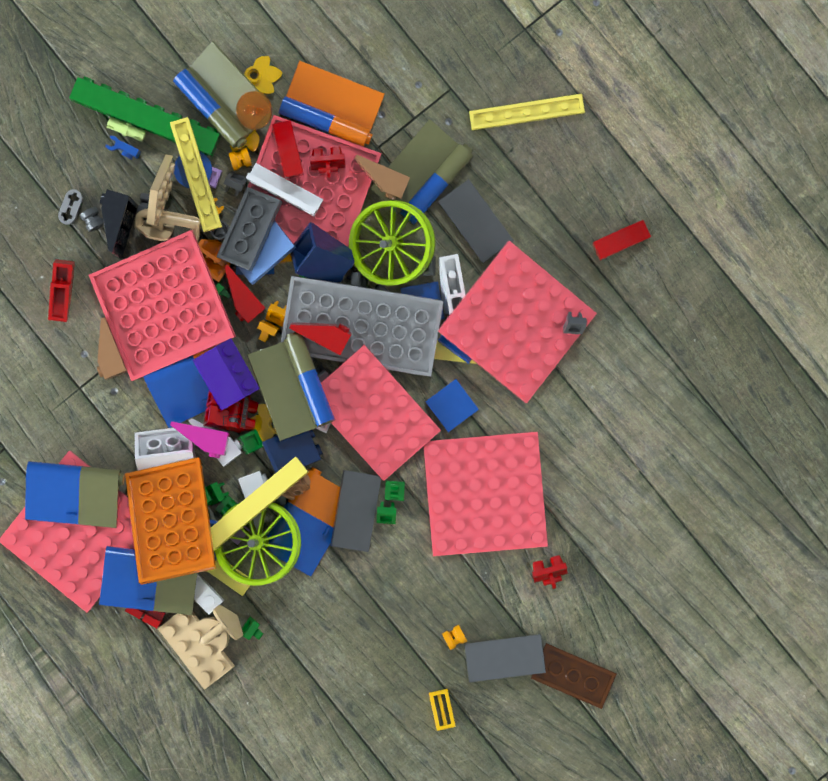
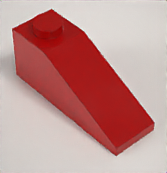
M226 263L224 270L233 305L237 310L235 315L242 322L246 320L249 323L265 307Z
M292 322L289 327L291 330L338 355H341L352 334L349 332L350 328L341 323L338 326L336 324Z

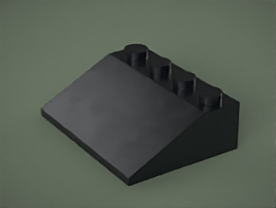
M107 189L106 193L101 195L100 204L102 205L101 210L108 251L122 260L138 204L128 195Z

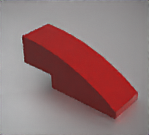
M291 120L272 124L285 179L304 175Z
M641 220L594 241L592 245L601 261L651 238V235L644 220Z
M56 259L53 262L48 320L68 321L75 261Z

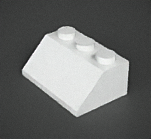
M175 428L135 433V462L138 471L196 458L194 443Z

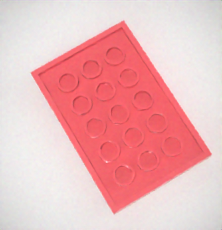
M365 344L321 382L335 421L331 422L332 425L383 481L441 431Z

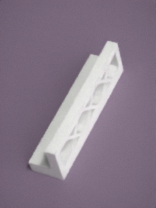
M255 163L252 171L246 176L247 181L315 217L323 202L322 198Z

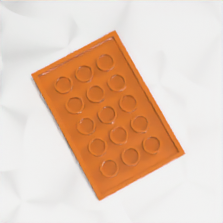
M197 457L125 473L139 583L143 585L216 569L201 459Z

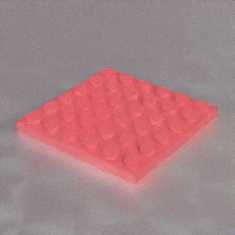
M273 115L256 163L285 178L272 124L288 120ZM291 121L304 175L287 180L323 199L315 217L249 182L248 187L283 201L275 221L293 244L311 222L348 247L352 225L361 213L372 182L354 158L356 155H360L379 163L382 153ZM341 147L342 154L345 156L346 168H338V172H331V178H327V173L311 170L310 156H312L314 148L323 149V155H331L330 148Z
M193 230L89 275L131 381L140 379L147 374L236 337Z
M508 241L437 331L524 403H528L581 335L563 333V326L568 313L571 312L572 317H577L580 312L582 318L587 319V326L597 313L511 241Z
M538 432L429 441L423 446L433 556L548 547Z
M68 451L59 463L90 467L72 451ZM118 490L117 528L26 520L24 507L1 536L0 543L88 613L100 599L106 546L135 549L128 496Z

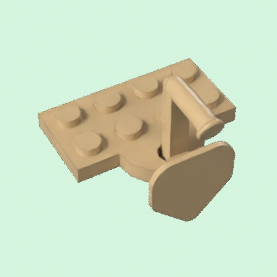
M165 155L150 189L148 209L141 210L136 214L134 227L146 238L159 241L169 240L175 225L191 228L198 242L201 227L198 217L164 211L166 200L168 201L169 193L173 188L171 175L175 171V164L172 163L173 156Z
M218 605L213 609L215 617H205L199 620L194 612H192V615L176 614L158 628L204 690L235 666L223 650L228 646L230 637L238 640L243 636L238 616L222 605Z

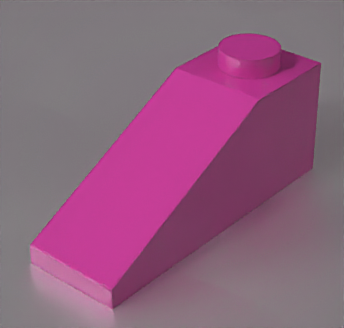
M171 422L170 425L204 452H209V457L220 458L221 455H226L230 433Z

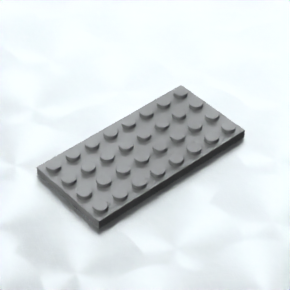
M292 275L281 342L287 339L286 335L295 332L289 328L292 322L336 324L338 326L341 323L350 328L349 332L352 333L341 355L303 336L311 357L345 362L365 344L387 370L431 377L438 338L437 330L440 326L444 300Z

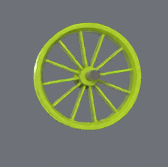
M398 200L381 201L370 205L358 215L350 231L349 248L353 253L354 264L363 276L377 284L394 286L411 282L426 271L435 252V234L429 219L416 206ZM391 206L389 232L379 209ZM396 207L408 211V214L395 233ZM375 213L385 235L365 222L371 214ZM413 215L421 226L401 236L402 230ZM362 226L382 238V241L359 240ZM423 229L426 244L404 242V238ZM359 242L379 243L380 248L362 257ZM403 246H425L422 260L405 250ZM384 249L385 251L376 266L371 270L365 264L364 259ZM399 251L419 263L412 273H409ZM389 253L388 278L377 275L376 272ZM394 254L405 274V277L400 279H393Z
M273 502L268 508L273 509L280 515L264 533H262L266 509L261 513L258 533L256 532L253 520H251L249 524L253 535L244 527L241 529L249 539L237 536L231 537L247 541L248 545L224 552L223 545L215 550L220 566L234 580L246 585H265L280 580L295 566L301 551L300 530L293 516L277 503ZM235 505V506H233L231 509H229V510L223 515V517H224L226 514H228L232 509H234L237 505ZM283 517L289 525L290 531L268 538L266 535ZM292 533V548L269 544L270 539ZM249 547L250 549L232 567L225 554ZM267 547L292 551L286 565L272 554ZM254 550L249 577L238 573L236 569ZM263 551L282 567L273 576H270ZM258 552L267 577L265 579H253Z

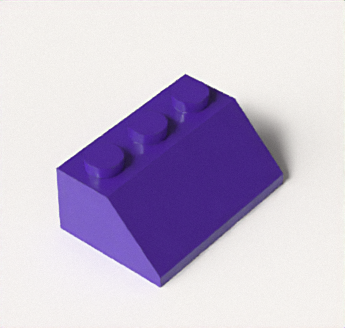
M231 338L192 360L221 411L260 389Z

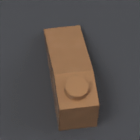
M360 155L355 156L354 160L380 191L385 193L386 198L390 200L402 198L410 177Z
M104 317L101 318L97 360L99 366L96 368L100 377L109 380L126 373L127 369L108 322Z

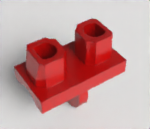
M340 146L330 148L331 155H323V149L314 148L312 156H310L311 170L327 173V178H331V172H338V168H346L345 156L342 154Z
M560 555L550 558L552 566L548 568L544 567L543 560L533 562L532 575L534 583L543 581L544 586L551 584L552 589H556L555 583L562 581L561 575L568 574L566 563H563Z

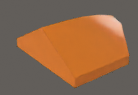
M201 239L198 245L212 279L219 282L225 274L224 265L227 263L230 266L231 263L217 258L222 245L221 242L218 240Z

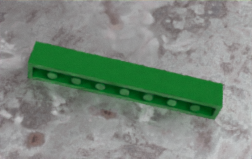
M84 76L82 79L77 77L69 97L72 102L107 116H112L120 121L129 122L135 127L176 143L170 122L182 119V115L175 112L171 114L164 112L165 109L158 105H154V107L146 105L147 101L141 98L131 99L128 93L120 90L118 93L114 92L112 87L101 83V86L94 84V80ZM190 119L199 152L213 157L221 138L220 134L217 133L218 131L210 126H207V128L201 127L198 121Z

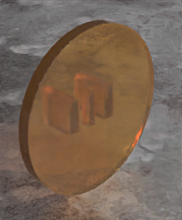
M250 91L240 97L236 112L243 126L248 129L257 130L269 123L272 116V106L269 99L263 93Z

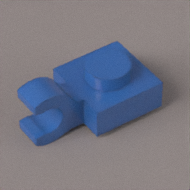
M110 136L115 141V145L111 147L106 144L105 147L108 150L116 151L119 149L123 151L121 155L131 160L133 157L139 158L141 154L139 149L118 140L115 136Z

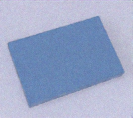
M274 220L252 272L241 267L238 268L248 281L254 285L290 254L296 246Z

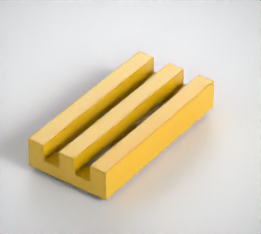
M448 689L429 692L437 731L456 727ZM441 694H445L451 724H447ZM436 695L438 697L441 716L443 720L442 726H440L437 710L433 697Z

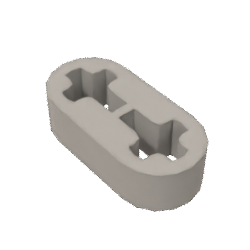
M69 190L61 205L58 217L65 225H72L76 221L82 206L83 195L78 190ZM76 193L79 200L74 201L73 206H70L72 200L69 197L70 195L74 196ZM70 208L72 219L65 221L63 214H67Z

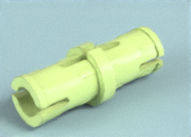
M112 116L107 123V128L121 133L124 137L129 136L140 142H143L147 132L131 125L129 122L120 121Z

